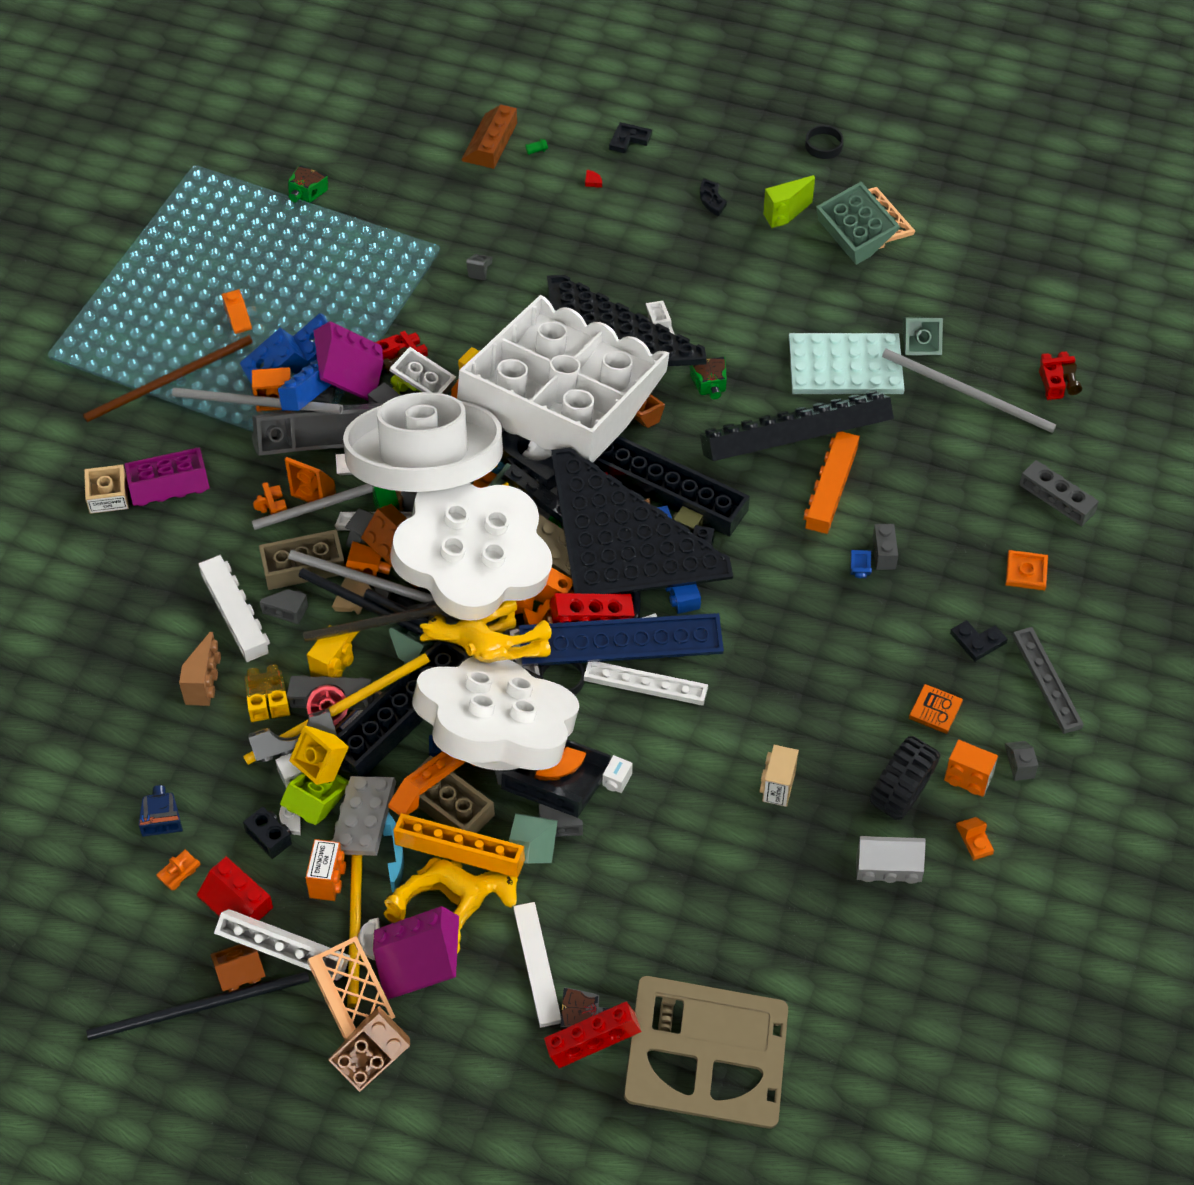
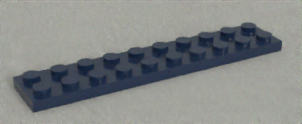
M719 613L549 623L552 632L551 638L548 639L551 649L550 655L543 658L523 657L521 658V663L523 667L723 654ZM537 624L519 625V635L533 630ZM531 642L522 643V644H520V647H521V646H524V645H528V644H530Z

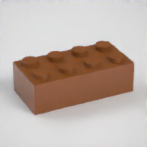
M392 504L376 510L361 537L390 566H392L390 553L395 531L403 521L408 519ZM411 584L415 589L419 588V586Z

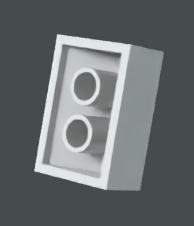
M411 347L403 353L389 370L422 392L448 395L456 379V376Z

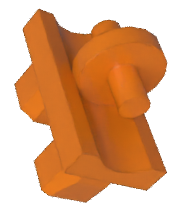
M268 482L262 483L265 497H262V495L257 496V499L253 502L255 510L266 513L269 508L271 515L287 510L284 499L274 502L275 499L283 497L280 485L269 487Z
M185 849L176 858L171 857L169 859L170 863L157 873L156 876L170 890H175L185 878L195 873L201 864L200 861L195 859Z

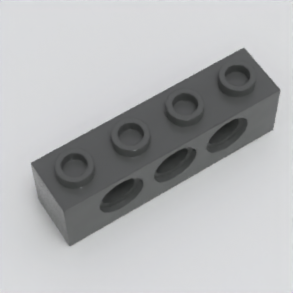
M1037 460L1022 473L1019 484L1021 487L1080 526H1083L1096 513L1098 500Z

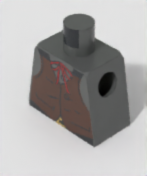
M564 987L561 1030L610 1008L599 1007V995Z

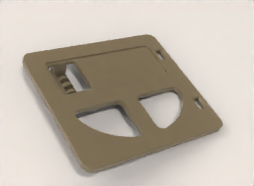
M642 977L638 983L635 1013L642 1032L631 1036L624 1090L625 1100L629 1104L768 1129L774 1128L779 1121L788 1019V1005L786 1002L779 999L663 978ZM661 997L658 1030L652 1029L655 998ZM676 1000L682 1001L684 1004L680 1034L671 1033ZM774 1025L781 1026L780 1037L773 1035ZM649 1051H658L696 1059L693 1094L685 1095L662 1081L652 1069L647 1053ZM715 1062L753 1068L762 1073V1079L758 1085L742 1096L728 1100H714L710 1095L713 1063ZM768 1090L775 1091L774 1102L767 1101Z

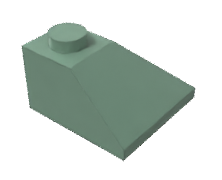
M903 317L905 355H942L943 318Z
M394 626L389 629L396 654L399 659L404 661V664L424 654L435 644L432 641H420L419 635L401 626Z
M515 814L509 842L524 846V863H552L558 820Z

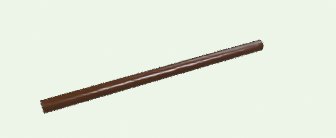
M250 335L241 338L84 413L83 417L86 422L96 419L253 344Z

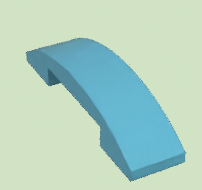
M388 812L383 835H392L396 862L388 863L391 890L394 892L402 880L404 853L402 846L395 845L393 830L396 822Z

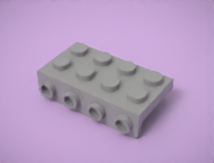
M350 776L349 784L345 787L344 802L340 805L339 820L335 823L334 838L331 840L333 842H340L341 851H344L345 855L377 856L389 812L388 804L392 799L396 785L394 777Z

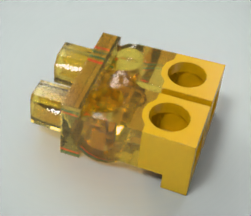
M276 664L269 665L267 673L259 674V669L257 668L248 669L245 682L251 722L269 719L266 698L269 701L272 718L289 716L290 711L282 671L278 669V666Z

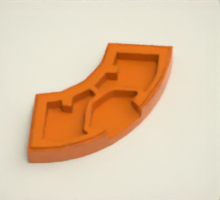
M566 747L561 761L552 768L537 770L535 778L539 780H558L561 777L573 774L582 765L586 753Z

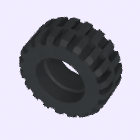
M908 736L898 750H896L878 779L870 795L869 801L871 805L895 820L903 819L918 799L934 772L941 756L939 751L915 736Z

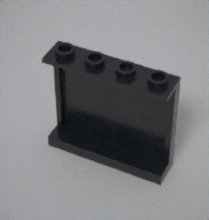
M567 739L565 748L569 747L586 753L582 765L573 774L561 777L558 780H539L535 778L537 770L523 768L504 770L502 773L501 789L578 818L602 783L603 773L611 760V755Z

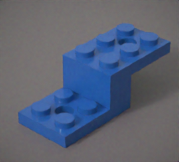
M319 313L294 336L279 328L242 360L240 365L251 385L252 370L260 369V365L263 362L264 366L261 369L290 367L291 372L298 374L302 371V368L315 361L317 353L315 342H313L314 330L328 322L325 316Z

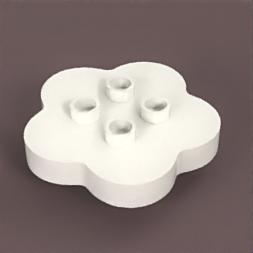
M471 483L444 490L417 492L412 517L403 521L395 531L390 559L394 570L401 578L413 585L428 589L436 604L445 613L457 619L472 621L490 616L504 601H521L539 594L548 581L552 567V555L547 544L536 533L539 513L536 504L526 493L506 485L478 488Z
M470 657L458 667H434L427 669L418 676L412 700L413 708L417 714L433 725V740L443 752L456 759L491 770H513L517 768L545 770L556 766L562 759L567 737L574 729L579 710L577 698L568 689L554 682L535 678L522 666L508 659L486 663Z

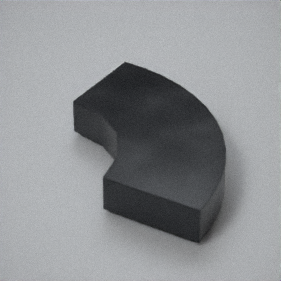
M704 178L700 186L701 201L710 212L720 216L727 206V201L718 194L719 184Z

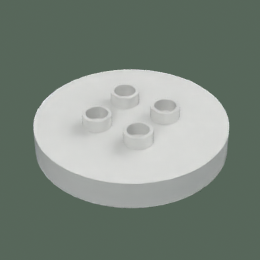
M433 392L410 393L390 399L383 405L355 418L347 426L343 436L345 462L349 471L365 483L395 491H437L470 483L492 471L500 462L503 454L502 428L495 415L478 405L460 401L446 394Z

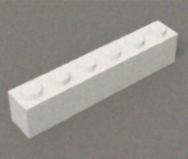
M221 555L199 563L201 576L246 663L268 654L267 645L270 644L266 633L262 634L260 631L262 630L258 618L254 619L253 608L250 604H246L245 601L247 599L244 591L238 589L239 583L236 576H231L230 572L232 571L228 561L224 562Z
M230 909L221 912L214 934L311 970L307 963L309 958L331 949ZM343 953L344 956L350 958V955ZM328 955L322 959L326 967L335 969L339 957ZM341 958L338 971L345 973L348 960ZM328 971L329 974H330V976H331V978H332L333 972ZM336 974L334 980H339L343 976Z

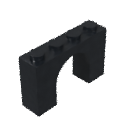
M504 430L502 432L503 454L500 462L504 465L507 463L510 465L515 464L534 478L540 485L549 490L553 489L556 486L552 456L544 460L525 458L520 452L528 447L530 440L517 434H510Z

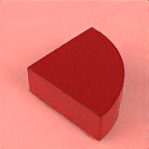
M587 170L585 187L602 188V178L596 172Z

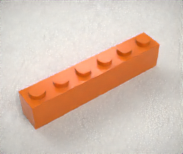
M841 431L836 433L835 438H831L829 444L831 450L826 452L824 458L826 464L820 468L819 476L821 478L815 482V495L811 494L810 509L806 508L803 520H806V529L828 534L858 449L860 436Z

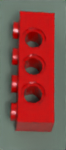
M555 593L549 602L552 623L631 619L635 616L631 594Z
M626 1001L549 1035L544 1039L550 1058L558 1068H562L642 1031L636 1013Z

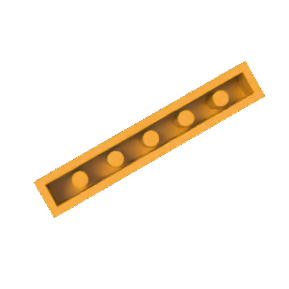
M403 813L400 814L393 830L395 845L518 878L525 861L524 846Z

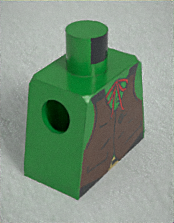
M299 165L288 181L289 199L294 203L299 199L307 203L312 202L328 190V176Z
M725 357L707 359L706 365H690V376L701 395L710 394L711 399L715 400L721 397V392L726 391Z

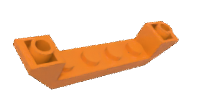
M442 751L404 778L389 802L388 808L398 815L401 813L409 815L418 808L421 794L466 761L456 759Z

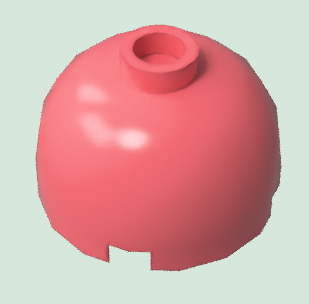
M319 686L311 692L307 699L308 715L327 709L346 698L342 690L335 686ZM348 709L332 717L334 726L345 718Z

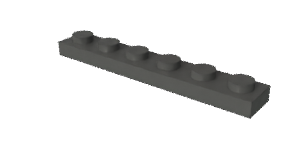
M1033 627L1013 632L1012 637L1062 733L1066 734L1082 729L1084 724Z

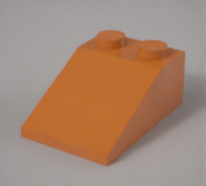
M288 457L285 458L291 496L306 502H312L336 493L334 480L322 470Z

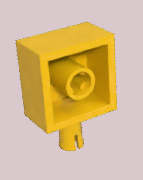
M349 623L344 632L331 625L327 627L307 653L311 677H342L345 668L349 667L354 660L351 641L360 632L358 626Z

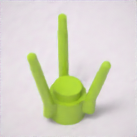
M393 375L390 382L394 386L392 389L400 394V391L405 392L408 388L413 391L422 392L397 375Z

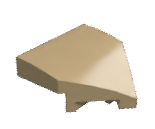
M346 577L341 585L364 597L368 588L371 589L368 584ZM336 596L332 608L338 612L355 611L359 615L362 607L339 596Z

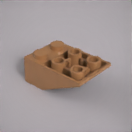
M209 632L182 665L179 684L185 705L210 706L211 698L215 696V686H213V683L218 678L216 666L220 664L221 653L218 652V641L214 639L213 632Z
M379 1006L360 1023L328 1060L361 1092L410 1047V1037Z

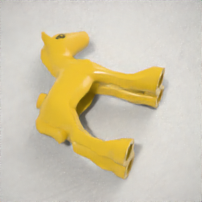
M504 601L493 614L480 620H460L457 624L449 625L446 623L445 616L441 613L436 614L428 623L420 624V628L424 632L420 636V641L439 640L455 643L462 646L469 656H473L481 662L492 663L523 657L543 658L549 656L551 649L548 639L551 638L552 632L549 623L542 620L533 630L523 635L509 636L501 634L505 631L514 630L516 627V601ZM499 618L497 622L490 625H486L488 622ZM531 642L530 644L521 647H512L514 645Z
M434 857L421 870L417 871L418 875H412L405 884L395 889L393 894L384 901L387 907L384 916L391 923L401 921L405 918L406 905L414 896L424 891H442L451 902L458 905L453 912L459 916L458 954L460 950L459 942L461 940L460 929L466 920L479 909L486 896L492 892L498 895L505 906L510 908L515 906L518 879L494 871H488L478 876L473 875L462 869L463 866L460 862L453 860L450 862Z

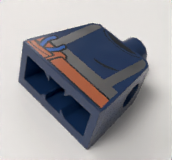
M162 785L154 786L153 795L144 796L142 799L139 819L142 837L183 831L174 794L171 792L166 793V789Z

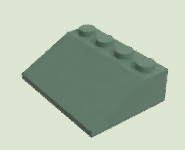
M862 182L816 206L818 221L856 265L871 257L900 229V225Z

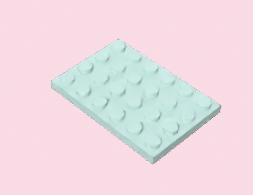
M789 333L792 394H866V392L874 390L883 394H904L902 366L882 357L885 349L901 355L899 333Z

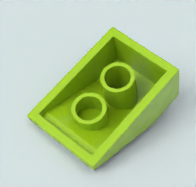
M814 175L765 189L763 215L771 228L788 224L813 203Z
M302 773L288 784L280 805L289 812L304 818L306 822L317 825L330 813L345 794V787L349 784V781L337 774L334 781L316 785Z

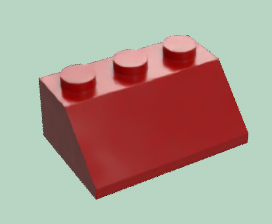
M227 856L209 871L197 893V897L219 917L221 912L230 909L260 920L273 909L270 895Z

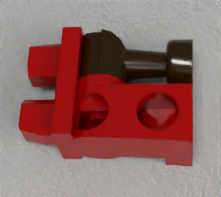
M402 331L400 335H393L375 342L382 347L384 361L382 369L386 374L391 372L389 370L409 347L425 357L428 356V349L425 344L416 347V345L420 344V339L416 332L408 335L405 331Z
M1067 351L1060 352L1057 358H1052L1049 353L1041 355L1039 374L1045 386L1047 400L1062 399L1065 388L1069 395H1077L1082 391L1081 383L1076 381L1075 378L1077 365L1074 362L1076 359L1074 356H1069Z

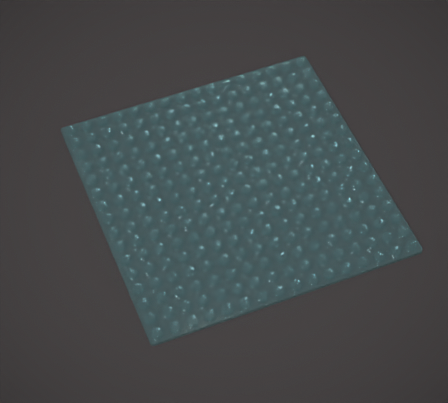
M194 165L49 351L48 356L52 360L136 389L250 335L253 344L148 394L253 432L252 415L269 414V412L282 410L257 412L255 405L173 397L172 389L184 388L254 396L252 385L240 362L279 328L294 336L319 313L323 314L328 322L331 321L373 342L380 341L439 254L440 246L300 199L294 203L289 199L288 195ZM239 289L252 329L234 334L224 309L222 294ZM331 385L329 387L335 388L332 404H339L347 391Z

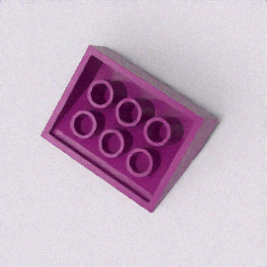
M331 321L314 330L320 380L368 401V394L376 389L379 384L384 362L381 345Z
M200 447L124 463L133 506H144L153 501L163 502L171 497L181 498L189 493H203L210 489Z
M440 906L374 930L373 953L382 990L387 1000L456 977L459 916Z

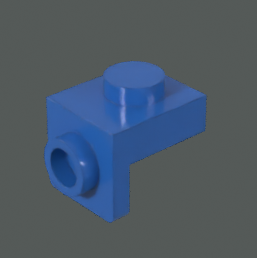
M851 550L850 575H855V578H867V575L872 573L871 551Z

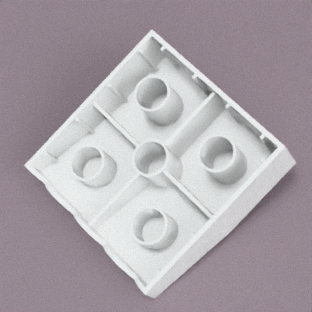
M540 295L459 370L457 399L488 410L497 417L501 427L506 432L536 443L541 449L554 450L571 447L577 451V454L593 463L629 425L666 373L669 352L658 351L651 354L648 347L641 340L631 336L619 340L616 333L608 325L601 322H593L586 325L582 316L575 310L563 307L555 311L551 303Z

